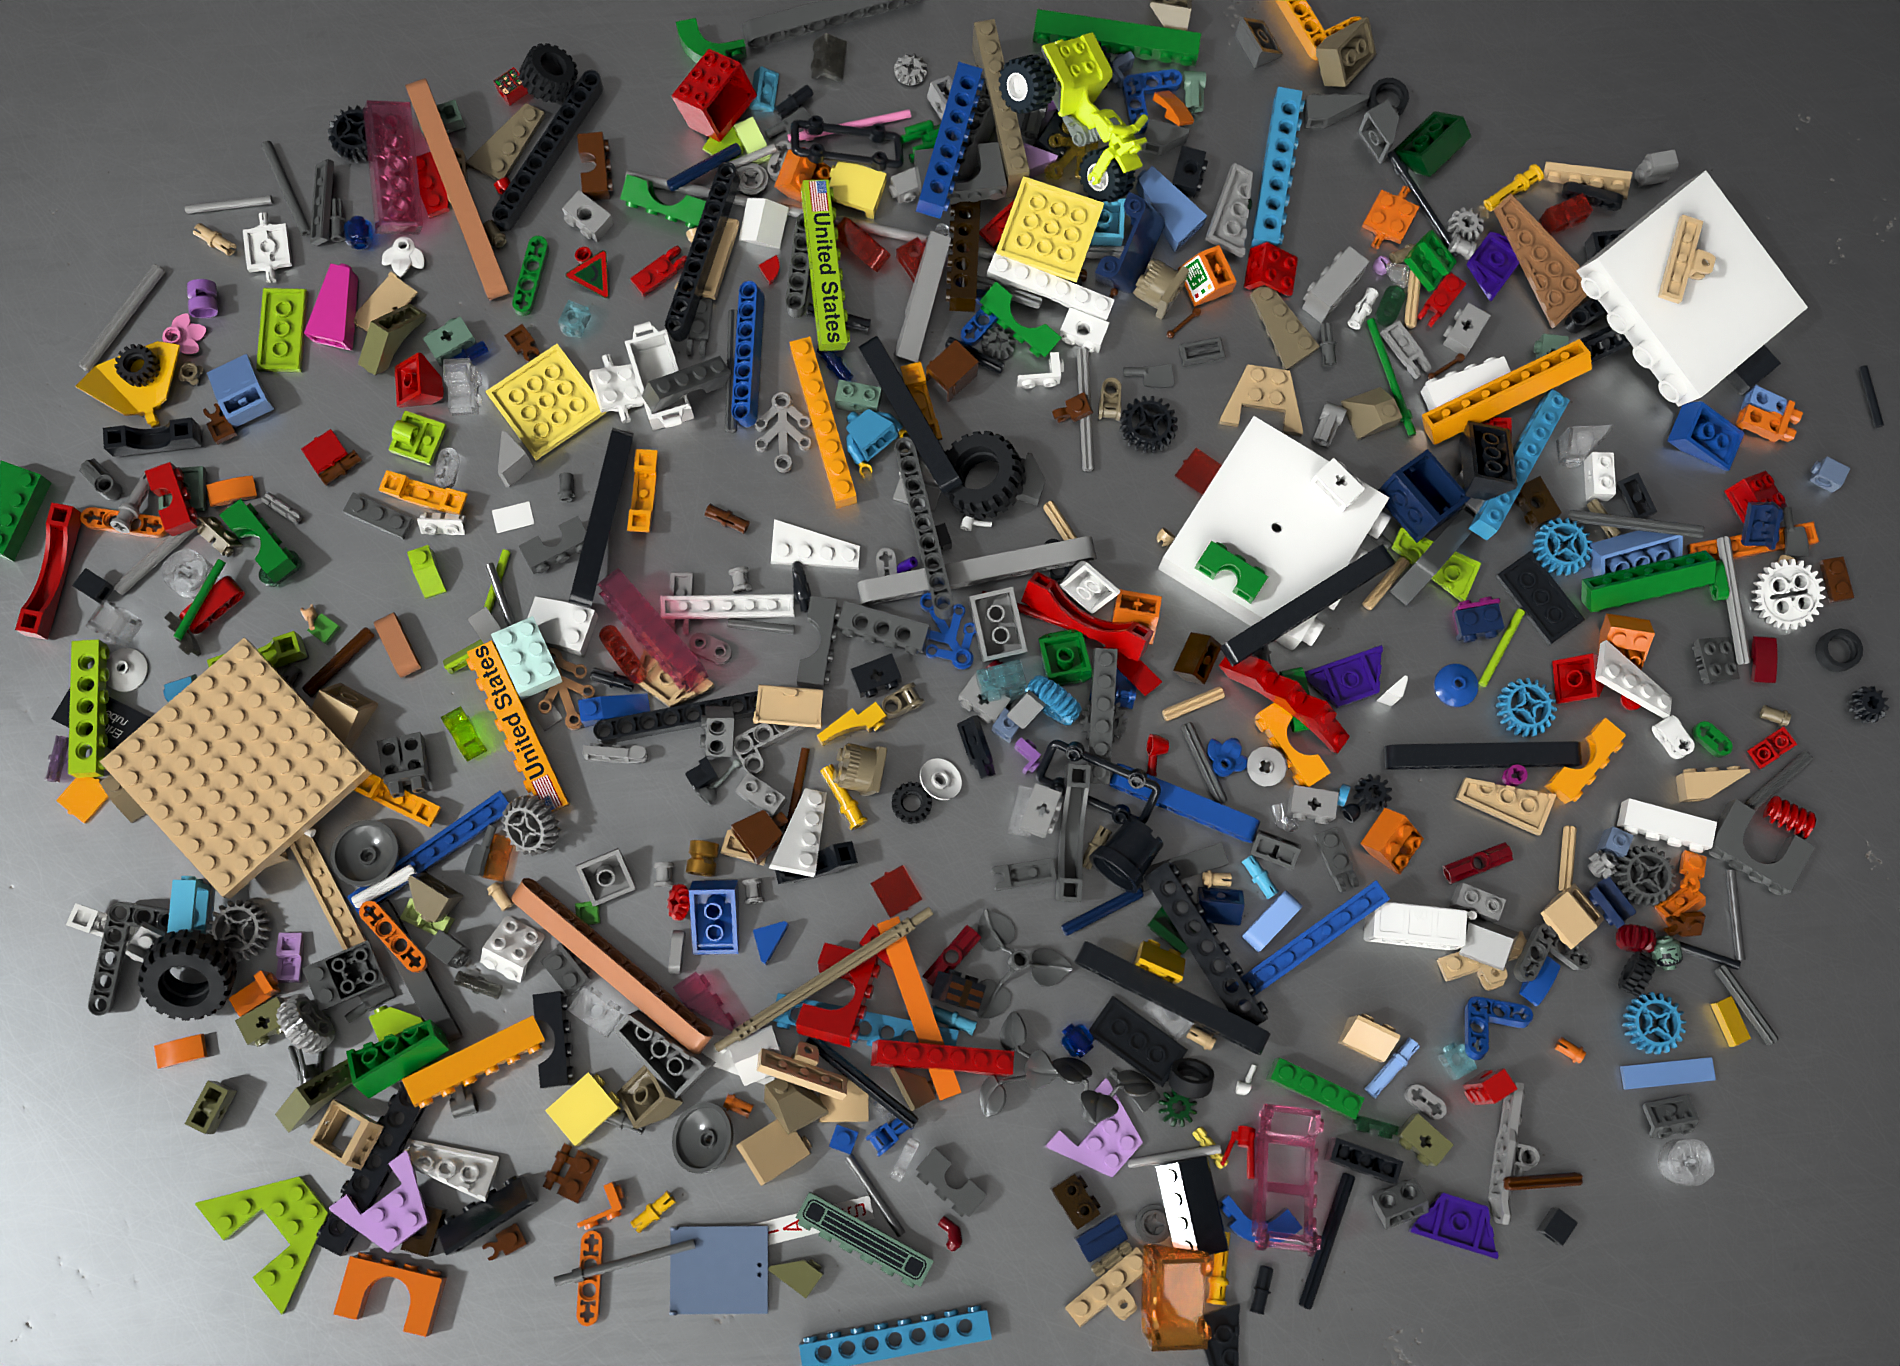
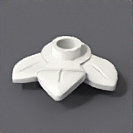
M400 237L395 240L393 247L387 249L382 255V265H392L394 272L399 277H402L410 266L418 269L424 268L425 260L422 251L415 248L414 242L408 237ZM404 244L407 245L404 249L400 248Z

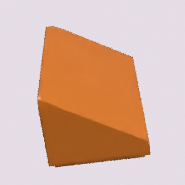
M1688 883L1684 889L1680 888L1667 897L1665 901L1654 906L1668 927L1671 925L1666 921V917L1674 916L1676 919H1680L1681 913L1696 912L1705 906L1706 896L1699 890L1696 893L1692 892L1693 886L1691 883Z

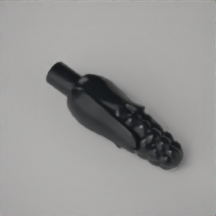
M795 561L792 564L793 593L796 602L800 604L801 613H805L809 609L808 601L811 597V591L802 563Z

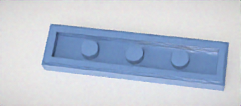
M1712 1057L1620 1066L1623 1090L1716 1080Z

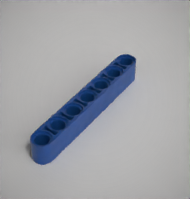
M749 280L742 283L739 288L731 409L732 416L743 427L753 426L758 417L765 299L762 290L755 282Z
M1117 763V765L1126 768L1130 771L1134 769L1124 764ZM1115 773L1112 774L1109 786L1146 802L1152 792V789L1145 786L1139 789L1132 788L1128 783V779ZM1147 774V778L1156 781L1161 787V794L1156 806L1244 842L1253 843L1260 825L1258 819Z

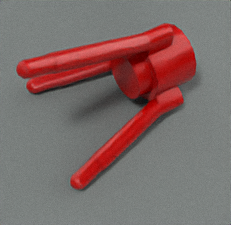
M1238 1126L1237 1131H1232L1231 1139L1221 1160V1165H1225L1235 1141L1238 1142L1237 1146L1247 1148V1179L1255 1178V1128Z

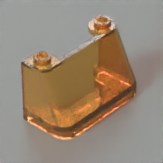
M1157 1244L1144 1245L1141 1329L1151 1352L1208 1349V1340L1211 1339V1327L1206 1324L1203 1318L1205 1277H1209L1210 1272H1213L1214 1261L1207 1252Z

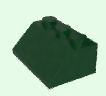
M1434 111L1394 151L1399 159L1405 162L1407 167L1415 174L1430 177L1459 148L1463 147L1472 136L1463 116Z

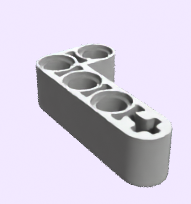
M761 723L738 735L734 739L733 746L745 771L758 777L765 771V764L759 752L806 727L790 725L788 729L781 730L778 728V724ZM768 731L770 737L767 740H760L758 738L759 733ZM743 741L750 743L749 749L745 751L738 749V745ZM751 761L760 762V767L757 770H750L748 768Z

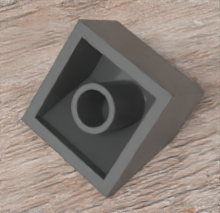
M1389 100L1368 110L1358 130L1380 164L1384 163L1394 143L1399 121L1398 110L1395 106L1391 105Z

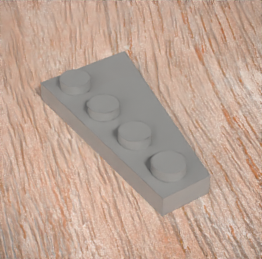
M1234 163L1229 170L1205 240L1212 244L1220 245L1221 248L1242 258L1245 255L1246 220L1249 217L1248 200L1251 196L1253 172Z

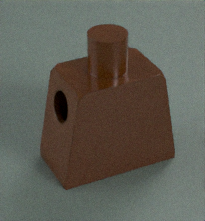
M761 810L732 824L731 831L755 864L758 865L780 844L783 838L780 828L789 823V821L782 812L771 818L765 810Z

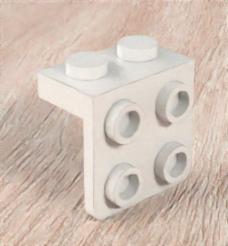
M506 916L483 946L480 963L484 964L488 969H494L504 974L510 980L521 983L526 974L527 964L543 943L545 935L510 916Z

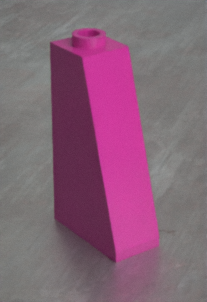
M330 263L304 332L313 342L352 351L358 276L352 271V267L343 263L339 265Z

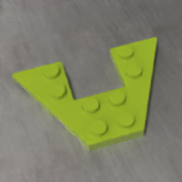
M302 1176L196 1202L197 1208L223 1241L231 1237L261 1210L273 1222L290 1246L252 1278L280 1314H285L286 1308L298 1287L299 1279L306 1269L312 1250L319 1238L317 1237V1232L327 1222L329 1217L328 1208Z

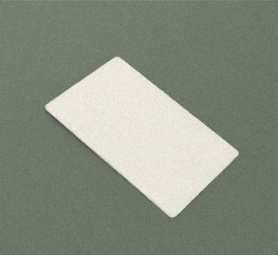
M529 501L492 510L497 533L534 524Z

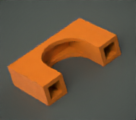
M359 1252L358 1255L349 1257L334 1315L354 1320L361 1319L373 1285L383 1277H394L402 1281L410 1293V1307L403 1332L424 1337L431 1335L447 1277L440 1276L441 1271L427 1269V1272L418 1270L419 1266L404 1263L403 1267L395 1265V1260L382 1257L381 1261L372 1259V1254Z

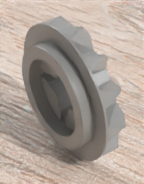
M915 53L913 55L905 54L903 57L898 58L895 64V76L905 85H917L927 75V63L924 62L922 57L916 56ZM912 63L914 65V69L912 70V72H910V75H908V67H910Z
M748 163L737 170L741 179L738 187L739 192H743L747 196L749 194L756 196L759 192H764L766 185H768V175L762 166ZM747 177H750L751 179H752L753 177H755V182H756V184H754V183H752V182H750L749 184H747V183H748Z

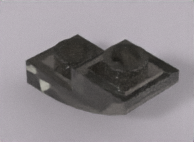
M170 611L164 618L170 622L168 627L176 632L182 620ZM188 628L181 641L176 639L181 643L178 647L187 655H190L192 652L199 657L201 655L200 647L195 636Z

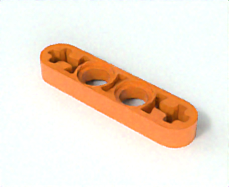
M88 507L82 511L80 520L88 528L121 533L109 526V519L117 516L120 511ZM94 514L96 517L101 518L102 522L96 519L90 522L88 517H92ZM139 514V517L136 518L141 521L138 529H131L129 533H123L151 538H162L168 534L164 530L160 517ZM147 523L150 526H157L159 523L162 528L155 531L153 528L147 527Z
M374 901L364 902L359 909V915L362 920L409 971L415 973L424 971L428 965V958L378 903ZM375 907L374 913L381 919L376 922L374 917L366 916L368 913L367 908ZM384 922H389L392 925V930L387 935H383L380 932V926ZM399 939L407 941V948L402 952H398L395 948V944ZM411 953L416 958L421 957L419 961L420 967H412L413 960L406 955Z
M591 1230L582 1236L579 1265L582 1269L585 1268L586 1260L590 1258L596 1260L597 1265L603 1264L604 1238L599 1231ZM591 1234H594L595 1239L599 1240L597 1244H594L593 1252L598 1251V1256L594 1254L585 1256V1251L590 1252L591 1245L586 1242L588 1238H591ZM602 1274L585 1278V1281L578 1283L576 1316L578 1322L583 1326H591L599 1319ZM587 1283H592L596 1287V1293L592 1297H587L583 1293V1287ZM582 1300L596 1301L595 1304H590V1312L594 1313V1317H591L589 1322L586 1321V1317H582V1313L587 1310V1304L582 1305Z

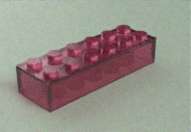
M367 100L363 113L375 234H419L423 227L411 102Z
M619 568L597 584L601 590L599 595L604 600L605 605L611 612L613 611L617 615L618 620L624 627L627 626L636 641L644 646L645 651L652 659L654 658L662 671L671 677L672 682L679 690L684 688L689 693L709 677L700 660Z

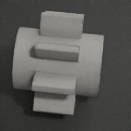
M1599 850L1589 857L1591 863L1588 867L1594 876L1598 878L1603 876L1607 879L1617 872L1615 866L1618 862L1612 853L1608 851L1603 853Z

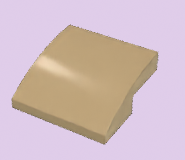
M847 1080V1095L844 1100L818 1092V1098L829 1111L827 1115L818 1119V1122H868V1094L851 1080Z

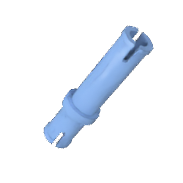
M1408 1037L1397 1052L1394 1051L1391 1054L1390 1060L1364 1090L1376 1099L1399 1070L1408 1065V1060L1420 1048V1045Z

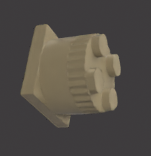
M1152 258L1147 266L1148 270L1145 276L1142 274L1138 279L1137 287L1133 294L1156 308L1155 316L1162 320L1184 288L1189 269L1182 265L1181 269L1177 271L1164 262Z
M847 743L844 749L839 748L836 760L839 761L838 770H835L833 773V783H836L841 788L859 791V795L865 797L878 793L881 787L888 749L881 746L873 749Z

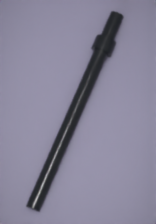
M1394 150L1390 151L1387 156L1394 165V171L1397 176L1401 177L1407 187L1410 188V192L1447 249H1449L1452 241L1450 235L1412 179L1405 162H1401ZM1456 252L1451 253L1454 258L1459 255Z

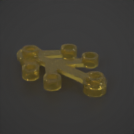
M1063 122L1062 130L1065 133L1069 134V131L1065 123ZM1061 134L1050 136L1049 143L1052 147L1067 146L1071 148L1057 163H1051L1045 167L1046 178L1050 181L1060 179L1064 172L1063 169L1077 155L1075 177L1081 180V176H1079L1081 168L1079 166L1083 162L1082 158L1085 156V146L1079 147L1073 143L1072 138L1063 137ZM1055 137L1058 139V144L1055 143ZM1098 141L1090 144V151L1098 149Z

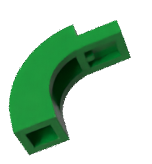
M696 18L676 22L680 44L688 57L698 63L708 49L736 61L747 57L744 39L726 43H712L700 34Z

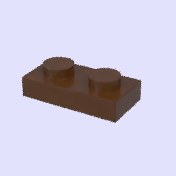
M1844 557L1821 560L1819 564L1829 602L1835 603L1855 598Z

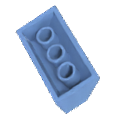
M1637 530L1589 544V547L1592 548V552L1589 554L1591 557L1589 564L1594 576L1683 556V536Z

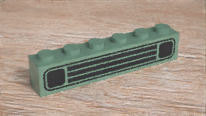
M810 1191L795 1217L799 1220L798 1225L809 1231L813 1227L820 1231L818 1236L829 1242L833 1238L840 1242L839 1247L850 1254L853 1250L860 1253L861 1260L870 1265L873 1262L878 1263L882 1266L881 1271L892 1277L894 1273L903 1277L901 1282L914 1288L915 1284L921 1287L934 1262L933 1259L870 1224L855 1218L853 1215Z

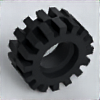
M131 344V349L127 346L124 347L125 352L119 351L118 353L121 357L115 358V361L118 363L114 364L117 374L131 386L135 385L136 387H141V384L147 386L148 380L151 383L155 381L152 377H158L159 374L156 370L160 371V366L158 365L160 362L157 356L141 344L137 346ZM138 359H143V367L137 372H131L132 364Z
M910 781L896 788L892 796V810L895 816L901 819L902 822H908V824L920 823L931 812L932 797L919 782L912 783ZM911 794L918 796L921 801L920 807L915 811L905 809L903 800L906 796Z
M1635 952L1631 959L1629 958L1627 965L1624 966V971L1620 974L1621 977L1618 983L1620 989L1636 997L1645 991V987L1649 985L1648 982L1652 979V974H1654V968L1656 967L1654 959L1640 952Z

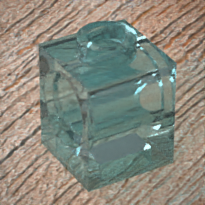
M568 300L558 321L561 332L569 337L576 336L581 338L591 318L588 307ZM573 318L578 319V321L574 324L569 323V321Z
M1452 1042L1443 1047L1442 1050L1444 1052L1438 1055L1452 1080L1459 1079L1477 1069L1473 1059L1467 1056L1463 1043L1455 1045ZM1455 1053L1458 1054L1461 1059V1062L1458 1066L1454 1065L1452 1062V1056Z

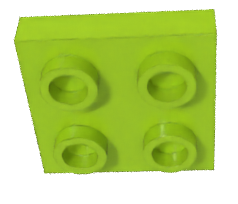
M404 411L401 420H397L393 426V439L388 450L391 453L431 466L447 426L444 423Z

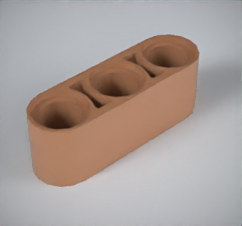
M395 612L374 621V626L399 677L403 678L421 669V664Z

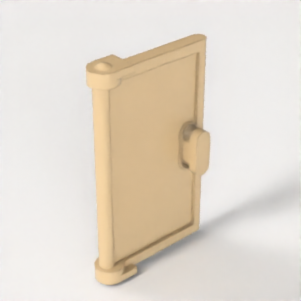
M390 272L388 277L356 312L354 318L355 325L368 332L372 320L394 311L395 308H401L409 304L418 292L401 281L395 273Z
M759 684L753 723L821 729L824 690Z

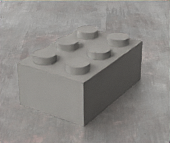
M1350 246L1345 252L1341 250L1336 255L1331 266L1328 265L1323 270L1318 281L1315 280L1310 285L1307 294L1303 298L1305 303L1302 309L1321 324L1361 279L1370 262Z
M1013 587L968 597L982 662L1028 652Z

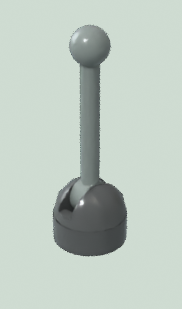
M734 759L733 765L713 786L706 785L697 792L704 802L711 805L717 797L716 788L735 768L741 766L740 759Z

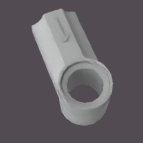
M1328 401L1325 403L1319 417V425L1312 439L1317 445L1330 447L1347 409Z

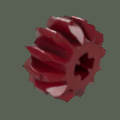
M1624 924L1618 928V932H1616V945L1620 949L1633 953L1647 954L1654 951L1657 938L1653 929L1633 924Z

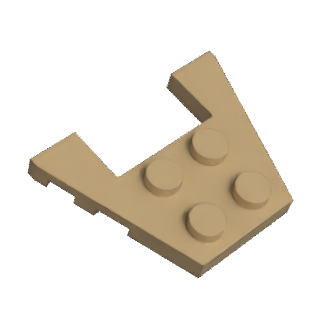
M1248 364L1219 420V424L1238 427L1241 406L1283 412L1285 415L1282 433L1301 437L1303 435V428L1290 371Z

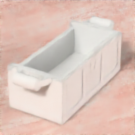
M650 321L635 325L633 339L625 341V345L642 396L649 381L679 371L666 329L657 331ZM653 330V333H649L639 337L636 336V334ZM687 394L678 399L671 407L652 413L643 399L653 431L664 427L670 428L680 425L684 421L694 419Z
M1386 902L1365 917L1364 940L1367 942L1453 951L1465 946L1466 923L1476 919L1477 913L1475 911L1467 912L1466 910Z

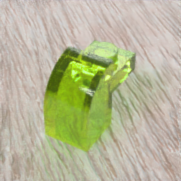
M461 706L441 717L467 762L487 751L475 725Z

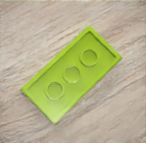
M263 288L256 364L258 372H302L308 301L307 289Z

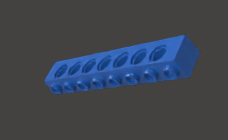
M958 62L916 212L941 219L942 212H947L951 199L947 198L948 193H953L956 182L952 181V177H957L960 168L957 159H962L965 146H962V141L967 142L970 129L966 127L967 124L972 125L975 112L971 110L972 107H977L980 97L976 92L977 90H982L984 78H981L982 68Z

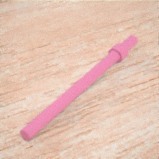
M904 110L836 125L864 128L873 126L876 123L884 124L911 118L910 110ZM803 129L802 132H799V141H812L816 137L835 133L823 132L820 135H813L807 129ZM788 134V142L791 143V134Z

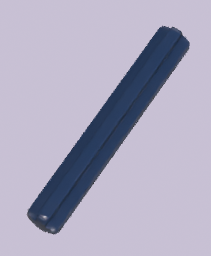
M734 143L668 179L666 183L670 191L681 188L719 167L721 163L728 162L739 156L742 152L741 148L737 143Z
M1141 888L1136 893L1125 892L1062 924L1061 929L1065 936H1068L1137 901L1144 896Z

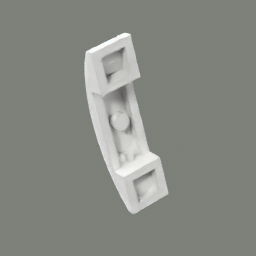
M75 903L66 925L103 937L107 914ZM131 926L126 946H128L130 939L139 927ZM113 929L110 937L113 941L119 942L122 934L119 930Z

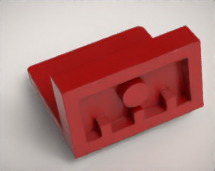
M1268 242L1250 248L1244 287L1252 290L1265 285L1288 297L1292 296L1298 257Z
M1767 471L1744 478L1724 491L1743 524L1745 522L1748 502H1775L1781 508L1788 507L1784 496L1779 493L1774 484V479Z

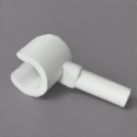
M966 516L963 518L960 528L965 531H971L973 525L991 527L992 522L978 521Z
M1251 1065L1245 1082H1237L1236 1094L1247 1095L1250 1092L1252 1077L1257 1066Z

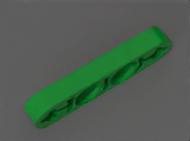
M534 236L528 242L512 305L515 312L521 316L529 315L533 310L548 256L549 246L546 239L542 236ZM539 243H541L543 247L539 248L538 257L536 256L535 246H538ZM536 261L539 263V267L534 271L529 270L528 264ZM532 281L534 286L530 290H525L522 288L523 283ZM523 295H525V302L527 306H523V309H520L518 304L523 303Z

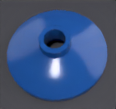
M1450 664L1443 667L1437 673L1434 689L1438 698L1443 703L1452 707H1463L1475 699L1478 693V680L1473 671L1461 664ZM1456 680L1462 683L1461 687L1455 685Z

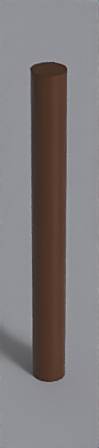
M801 748L787 816L789 822L801 797L810 753L808 748Z

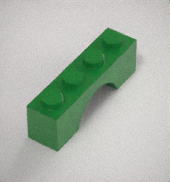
M627 174L620 197L621 200L626 201L625 205L636 209H638V206L646 208L645 212L653 215H658V212L665 214V219L677 222L678 219L685 221V226L690 228L698 227L707 201L693 195H686L679 203L667 205L656 196L653 189V181L632 174Z
M995 282L979 301L982 305L980 309L988 316L991 314L998 318L996 323L1003 329L1007 330L1010 328L1015 333L1013 337L1021 344L1026 342L1031 346L1029 351L1037 358L1040 356L1045 358L1062 337L1047 324L1036 328H1027L1017 323L1010 310L1012 294Z
M239 499L219 514V516L239 539L249 536L260 538L261 546L255 561L272 581L276 583L297 567L292 561L294 556L287 547L284 549L280 547V544L283 542L274 532L272 534L268 532V529L271 527L263 518L258 519L256 517L258 511L251 503L246 505Z
M1280 1057L1274 1059L1266 1080L1284 1089L1296 1092L1320 1103L1330 1111L1349 1120H1356L1365 1099Z

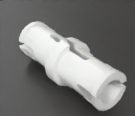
M1367 288L1361 301L1357 302L1355 311L1348 321V325L1351 328L1359 330L1366 316L1370 315L1372 312L1371 307L1379 296L1377 290Z

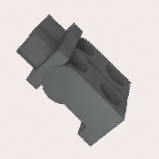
M421 732L402 735L400 740L398 737L378 740L377 746L383 781L388 787L393 798L403 797L405 795L404 786L411 785L414 793L426 792V781L430 779L425 753L426 743Z

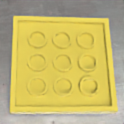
M1023 176L996 254L1077 283L1104 203Z
M555 344L485 391L535 461L607 413L600 412L595 393L558 344Z

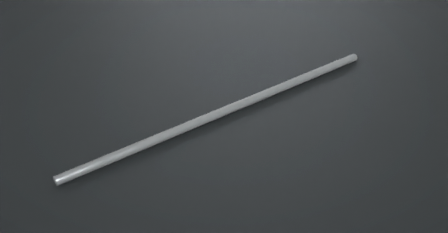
M629 170L626 172V176L627 174H632L653 181V187L670 190L666 184L668 180L666 178ZM688 183L675 191L708 198L711 188ZM736 194L733 204L746 207L747 198L755 197ZM779 203L789 207L788 216L798 217L803 213V208ZM836 215V220L833 221L834 226L926 245L929 237L927 234ZM979 246L978 257L992 259L997 249Z

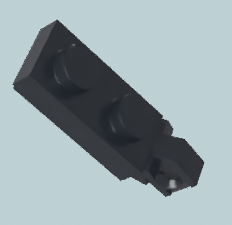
M978 715L971 716L958 723L957 727L970 765H974L975 769H978L981 779L996 775L992 764L993 758Z

